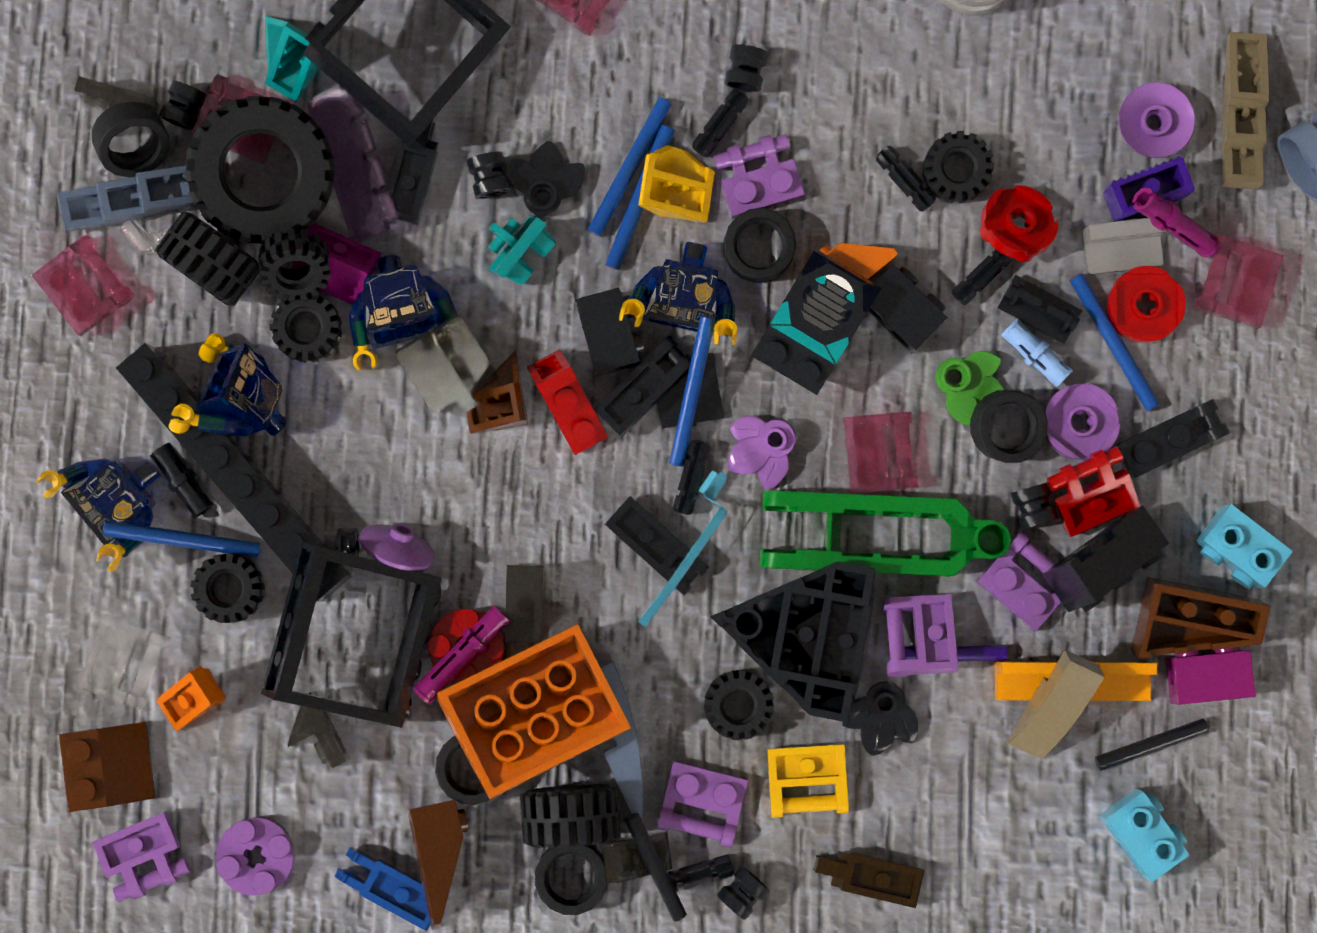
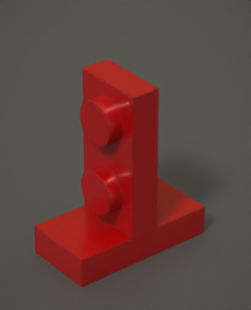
M560 349L526 367L574 455L608 437L581 388L575 373Z

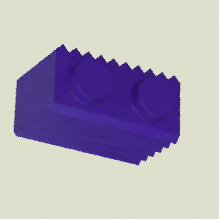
M1177 156L1174 160L1163 161L1160 165L1149 166L1146 170L1142 169L1139 173L1134 172L1131 176L1127 175L1125 178L1120 177L1117 181L1113 180L1104 188L1103 195L1113 221L1117 222L1142 214L1133 208L1135 204L1132 203L1134 195L1142 188H1150L1162 199L1172 200L1173 202L1186 198L1195 191L1184 159Z

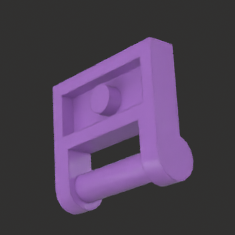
M1020 530L1011 539L1010 548L1006 554L1000 558H995L976 582L1031 630L1036 632L1061 601L1054 591L1050 594L1015 564L1012 558L1020 552L1043 573L1056 563L1029 541L1030 536Z
M951 594L888 597L881 601L882 612L887 616L890 662L887 663L888 676L904 677L914 674L957 673L958 658ZM903 612H913L917 659H906Z
M673 760L656 829L668 831L671 828L720 841V845L731 848L748 779ZM678 802L727 815L725 824L722 826L673 813L674 804Z

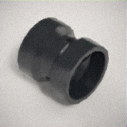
M732 45L729 57L732 61V66L726 72L724 84L740 91L760 92L763 82L760 73L761 68L766 66L768 52L750 45Z
M173 80L168 91L170 99L167 104L162 106L159 116L171 124L194 131L198 122L196 114L198 109L205 105L208 95L195 87Z
M488 152L466 160L468 171L474 176L475 180L473 185L475 199L493 198L512 190L510 180L503 172V167L505 166L503 152Z
M1047 482L1010 493L1013 504L1018 506L1021 511L1018 518L1021 530L1058 519L1056 509L1049 505L1048 497L1051 492Z
M741 865L734 873V881L730 885L723 886L716 895L735 914L746 920L753 912L752 906L757 900H763L770 893V889ZM740 887H742L750 895L748 896L745 892H743L740 889Z

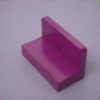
M313 223L307 229L308 237L315 233L319 236L320 241L324 240L326 243L331 272L330 280H327V287L325 289L319 287V290L354 306H358L362 301L368 279L379 265L382 253ZM293 261L291 269H299L308 264L302 261Z

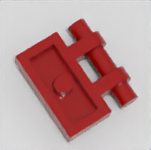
M1118 447L1106 452L1103 450L1096 451L1090 454V459L1075 466L1071 464L1059 468V473L1047 478V483L1052 492L1063 487L1067 489L1068 494L1055 499V503L1064 529L1070 537L1140 506L1130 474L1124 468L1115 473L1112 471V465L1123 461V456ZM1094 473L1098 474L1099 480L1081 487L1079 480Z

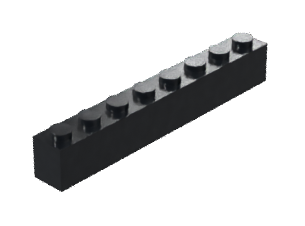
M144 343L116 367L119 373L292 574L301 542L327 548L225 429L190 425L188 431L182 434L174 433L169 429V423L172 419L184 420L181 417L171 415L173 409L179 404L189 405L193 409L194 414L204 417L210 416L197 408L198 397L154 347ZM327 561L316 602H323L352 577L342 564Z

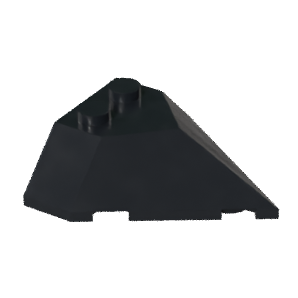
M835 562L710 616L809 715L846 723L849 722L860 681L873 610L875 568Z

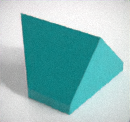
M265 16L267 76L264 83L296 103L300 100L319 70L314 63L303 55L310 44L305 39L308 34L289 22Z

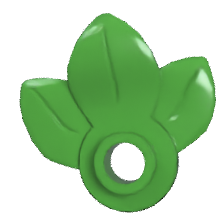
M976 351L965 359L949 358L943 361L936 370V384L946 394V409L955 420L963 425L970 426V419L974 408L984 396L997 390H1004L997 379L992 376L1001 363V359L992 353ZM956 370L960 373L961 380L958 384H952L948 381L947 375L949 371Z

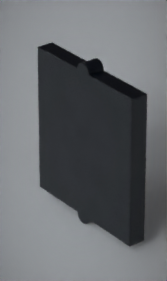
M708 353L692 427H696L697 423L724 419L713 353ZM669 360L661 361L658 364L666 374L674 367ZM688 374L658 401L662 429L677 426Z

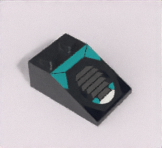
M815 249L751 356L815 395H818L882 288Z

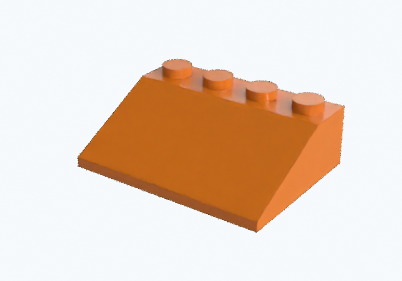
M578 624L437 693L438 702L489 799L631 729Z

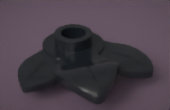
M551 141L545 142L535 151L530 163L522 159L513 158L509 166V178L512 186L524 195V203L527 209L537 216L553 214L559 208L561 200L577 194L585 177L584 164L572 163L564 166L560 152ZM539 192H547L550 195L549 201L545 204L538 203L536 195Z
M888 681L874 684L870 687L866 696L855 699L849 722H842V726L846 728L860 729L862 745L871 756L886 751L893 743L894 738L912 744L918 734L916 713L904 704V696L901 689L896 684ZM882 697H890L892 699V703L887 707L880 706L878 701Z

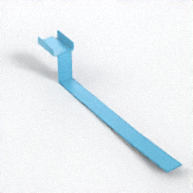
M712 470L698 490L704 494L706 499L720 508L668 583L639 619L638 623L644 627L648 625L676 588L728 513L726 509L713 501L726 483L727 476L721 471L718 474Z

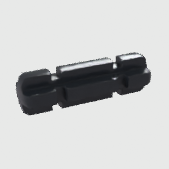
M735 88L732 89L725 98V104L719 106L705 125L704 133H699L693 141L692 148L701 156L709 157L716 147L715 142L721 141L737 119L736 114L741 113L748 104L749 98Z
M893 146L885 147L877 154L876 162L883 170L888 169L889 177L907 197L911 196L913 198L911 202L919 211L927 210L935 203L936 196L928 187L924 188L922 186L924 182L905 160L901 162L899 159L900 154Z
M995 249L992 252V256L988 255L966 277V281L962 280L953 289V296L961 304L967 305L977 295V291L981 292L1003 270L1002 267H1007L1015 258L1008 257Z
M698 440L690 442L687 453L689 459L685 460L678 486L680 493L676 495L673 505L675 512L685 515L693 513L696 502L694 495H698L705 469L703 462L707 460L710 450L708 443Z
M723 855L713 858L714 861L710 863L706 860L679 868V872L674 873L672 870L667 873L676 892H678V888L684 887L685 890L714 881L713 878L718 876L719 879L732 876L734 869L729 855Z

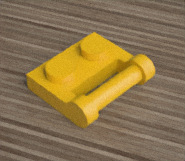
M845 744L767 748L771 818H781L783 813L836 810L837 814L849 813ZM835 784V795L782 798V787Z

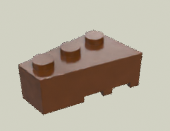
M1147 577L1131 651L1138 659L1162 654L1188 653V651L1204 649L1217 650L1259 645L1263 642L1271 606L1256 598Z

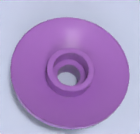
M1152 82L1137 87L1125 98L1119 110L1118 125L1123 140L1133 151L1149 158H1164L1177 153L1188 143L1194 131L1195 115L1189 99L1183 92L1166 83ZM1149 117H1155L1159 120L1160 126L1158 129H1151L1148 126L1147 120Z
M399 523L394 525L375 524L367 526L361 531L359 542L362 548L381 563L409 571L424 570L433 563L434 551L431 546L416 535L414 530L407 525Z

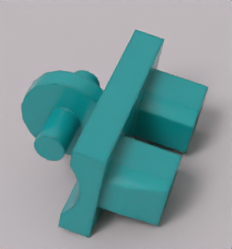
M529 215L514 236L512 234L520 224L513 218H510L503 228L496 223H493L489 228L496 236L488 246L491 251L497 254L504 244L507 245L488 269L496 276L506 277L520 285H524L534 271L533 268L520 259L526 250L530 248L540 257L544 258L556 244V241L544 229L547 224L540 218H534Z

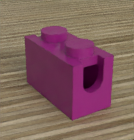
M1238 647L1217 649L1214 650V653L1200 654V650L1188 651V653L1176 654V657H1166L1170 703L1183 705L1256 697L1251 651L1238 650Z

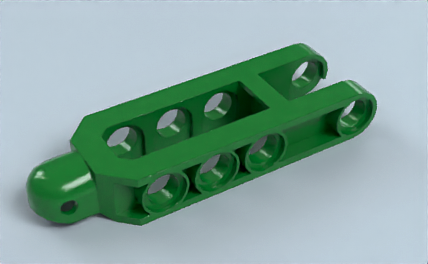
M763 491V511L826 514L824 551L760 548V568L817 571L835 562H843L875 568L876 573L950 577L955 576L972 558H1000L1010 548V532L1004 524L995 520L974 519L957 499ZM841 515L944 519L951 527L950 550L943 557L884 555L881 553L840 552Z

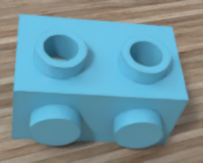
M1232 504L1222 505L1195 540L1203 548L1200 553L1206 559L1217 566L1221 563L1225 564L1234 571L1231 577L1247 589H1250L1252 586L1254 588H1266L1293 552Z
M1134 789L1101 813L1099 817L1146 880L1154 882L1189 856V853L1183 846L1187 843V840L1174 823L1168 826L1160 814L1165 810L1152 792L1145 794L1144 791Z

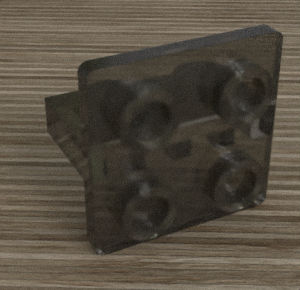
M460 314L455 315L395 351L397 360L432 413H437L454 402L458 403L463 413L468 412L477 406L473 392L497 378L496 370Z

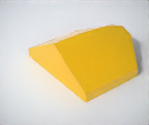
M666 145L646 155L639 206L660 217L702 223L708 222L715 172L710 167H705L687 150Z

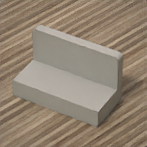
M1150 218L1088 225L1082 230L1087 273L1089 275L1130 271L1139 266L1161 267L1164 261L1160 236L1166 230L1162 231L1151 224Z

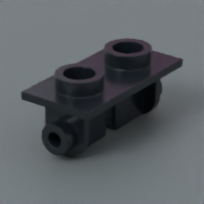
M1016 274L997 307L1001 311L1016 319L1018 318L1020 321L1065 344L1071 331L1073 332L1080 321L1079 316L1083 311Z

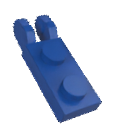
M350 847L346 856L351 861L361 864L372 871L365 882L351 871L338 868L334 875L336 879L359 891L360 896L427 931L431 923L422 882L381 859L376 860L372 856Z

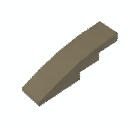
M1229 32L1227 36L1222 112V187L1260 190L1264 183L1263 147L1267 142L1265 108L1269 102L1267 34Z

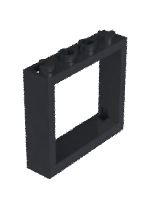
M337 0L329 10L334 15L326 25L319 21L305 37L310 44L303 55L408 146L419 137L511 28L482 0H444L482 33L483 36L414 118L409 121L325 48L365 1Z
M301 542L261 694L280 702L402 728L404 719L408 717L411 711L412 700L410 696L414 681L419 678L422 663L420 658L424 644L428 642L431 635L432 627L430 621L433 609L441 597L440 583L442 578L419 571L394 568L376 560ZM327 561L416 583L383 710L293 691Z

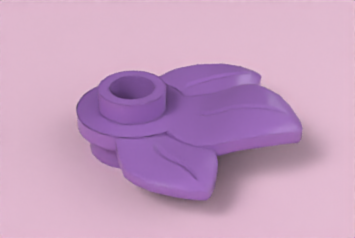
M744 416L730 425L732 434L739 442L730 452L728 469L738 474L757 472L764 489L767 490L775 487L784 479L789 471L788 454L793 450L796 443V434L793 427L788 422L780 419L768 422L756 416ZM772 432L781 434L783 441L780 446H775L771 443L770 435Z

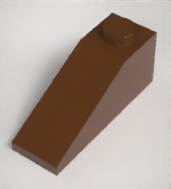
M455 800L409 809L408 814L432 930L440 928L463 841V833L468 832L465 810H457Z

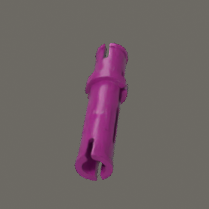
M1146 187L1140 189L1134 195L1132 203L1135 205H1133V208L1150 218L1151 224L1154 227L1170 232L1174 237L1188 247H1191L1204 258L1211 257L1216 253L1220 244L1216 242L1219 240L1218 237L1180 212L1179 206L1172 200H1164L1153 190Z
M494 604L471 629L467 627L462 632L463 637L440 659L423 679L413 686L414 691L426 703L431 705L437 698L438 692L444 690L480 653L485 654L489 650L488 644L512 622L511 619Z

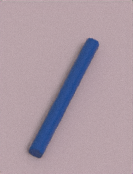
M659 97L592 219L587 229L590 233L601 237L672 106L667 100Z
M661 125L650 153L669 145L675 130ZM643 171L605 263L607 267L615 270L620 269L644 209L639 206Z
M1083 273L1069 280L1146 411L1159 405L1160 403Z
M708 315L700 316L669 464L683 467L686 459L716 318Z
M107 520L104 521L102 536L250 557H258L260 542Z

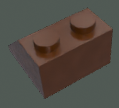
M146 722L59 734L68 812L103 808L156 798Z

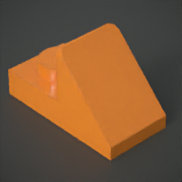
M199 666L169 688L156 701L177 732L225 701L226 697L210 671Z

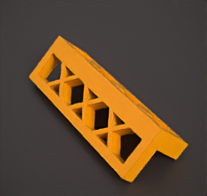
M995 661V700H1031L1043 677L1049 678L1058 662ZM1093 662L1100 666L1105 677L1090 701H1151V675H1157V663Z

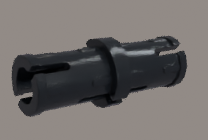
M170 442L159 447L150 455L151 459L168 480L167 487L171 492L177 493L194 519L203 515L214 506V503L195 479L197 474L193 469L187 468Z

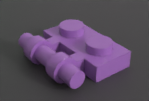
M786 134L774 138L771 135L759 138L760 142L741 148L738 145L728 147L727 152L713 156L717 170L732 167L734 177L721 180L731 219L736 218L737 215L749 209L769 208L804 197L805 194L794 159L779 163L777 158V152L790 149ZM764 156L767 167L746 173L744 162Z
M167 811L92 842L106 878L120 872L125 883L113 888L114 896L118 902L130 897L134 900L145 896L147 890L163 883L166 886L178 882V877L191 872L186 858L172 863L167 854L181 847ZM153 859L157 870L140 876L135 866Z

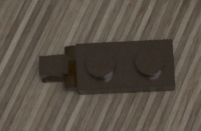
M838 851L837 859L816 855L813 868L815 873L832 876L831 886L838 887L841 891L912 908L917 906L925 871L922 868L850 851L848 853Z

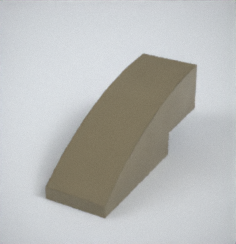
M1064 650L1050 677H1043L1008 738V744L1043 759L1066 735L1097 691L1105 677L1100 666Z

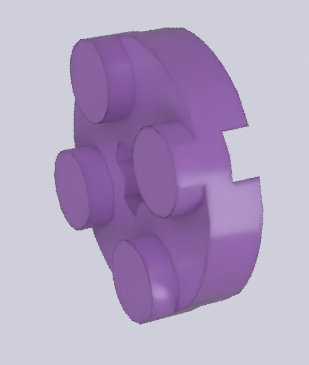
M1075 384L1060 389L1048 400L1044 407V412L1048 419L1046 441L1055 452L1068 459L1083 461L1089 459L1090 454L1096 451L1103 450L1106 452L1114 444L1119 434L1120 423L1118 424V408L1115 401L1105 390L1092 384ZM1083 412L1087 413L1089 417L1086 422L1090 425L1089 430L1080 429L1076 431L1072 427L1074 425V421L1071 419L1072 415L1076 414L1079 416Z
M259 816L244 819L228 828L221 837L216 851L217 873L225 880L228 886L239 893L252 896L268 894L283 884L290 876L295 863V849L292 846L288 832L277 821ZM257 845L262 847L261 855L266 857L264 863L258 862L255 866L249 864L250 858L246 856L247 849L253 850Z

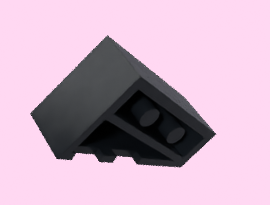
M1142 505L1124 514L1042 575L1068 612L1079 608L1087 612L1104 600L1103 597L1112 589L1115 591L1133 579L1131 574L1141 567L1143 570L1157 562L1162 557L1159 552L1170 543Z

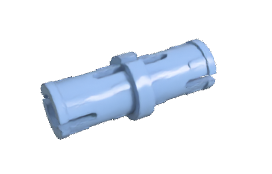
M1018 318L1001 334L1002 338L1026 358L1024 362L1028 366L1033 365L1056 388L1073 371L1072 368L1066 365L1048 348L1050 344L1045 339L1041 341Z

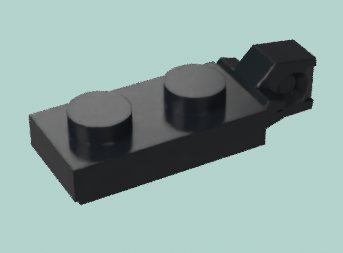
M433 120L410 146L404 141H399L380 210L381 216L418 226L438 155L437 148L439 143L431 141L435 128Z

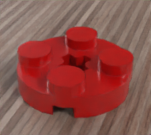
M1016 185L1014 189L1006 190L1003 187L991 195L982 210L980 235L982 239L989 242L1000 253L1015 258L1019 262H1029L1033 257L1045 252L1053 242L1058 232V219L1054 221V216L1051 212L1053 206L1039 191L1024 185ZM1018 216L1024 219L1023 225L1026 228L1016 226L1012 219H1016Z
M1139 266L1131 269L1116 279L1107 297L1108 317L1118 334L1138 343L1156 342L1172 333L1182 321L1186 309L1185 294L1180 284L1176 283L1168 275V272L1155 266ZM1143 294L1148 295L1149 301L1156 304V308L1150 309L1148 315L1142 314V309L1136 306V302L1142 299Z
M472 609L452 611L436 623L428 642V651L433 667L463 637L462 632L467 627L471 629L486 614L485 612ZM503 631L488 644L489 650L485 654L480 653L452 683L461 682L503 661L505 652Z

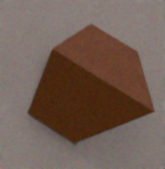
M516 350L471 395L464 396L470 434L528 425Z

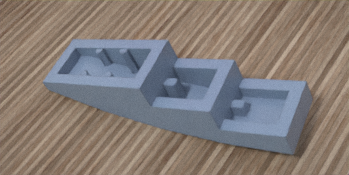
M187 165L136 173L135 177L98 182L94 187L57 192L64 232L105 226L196 206L189 194L190 189L188 182H186L185 170Z
M614 661L600 668L631 729L614 737L616 745L605 749L603 753L631 814L639 813L641 820H643V774L638 736L628 697Z

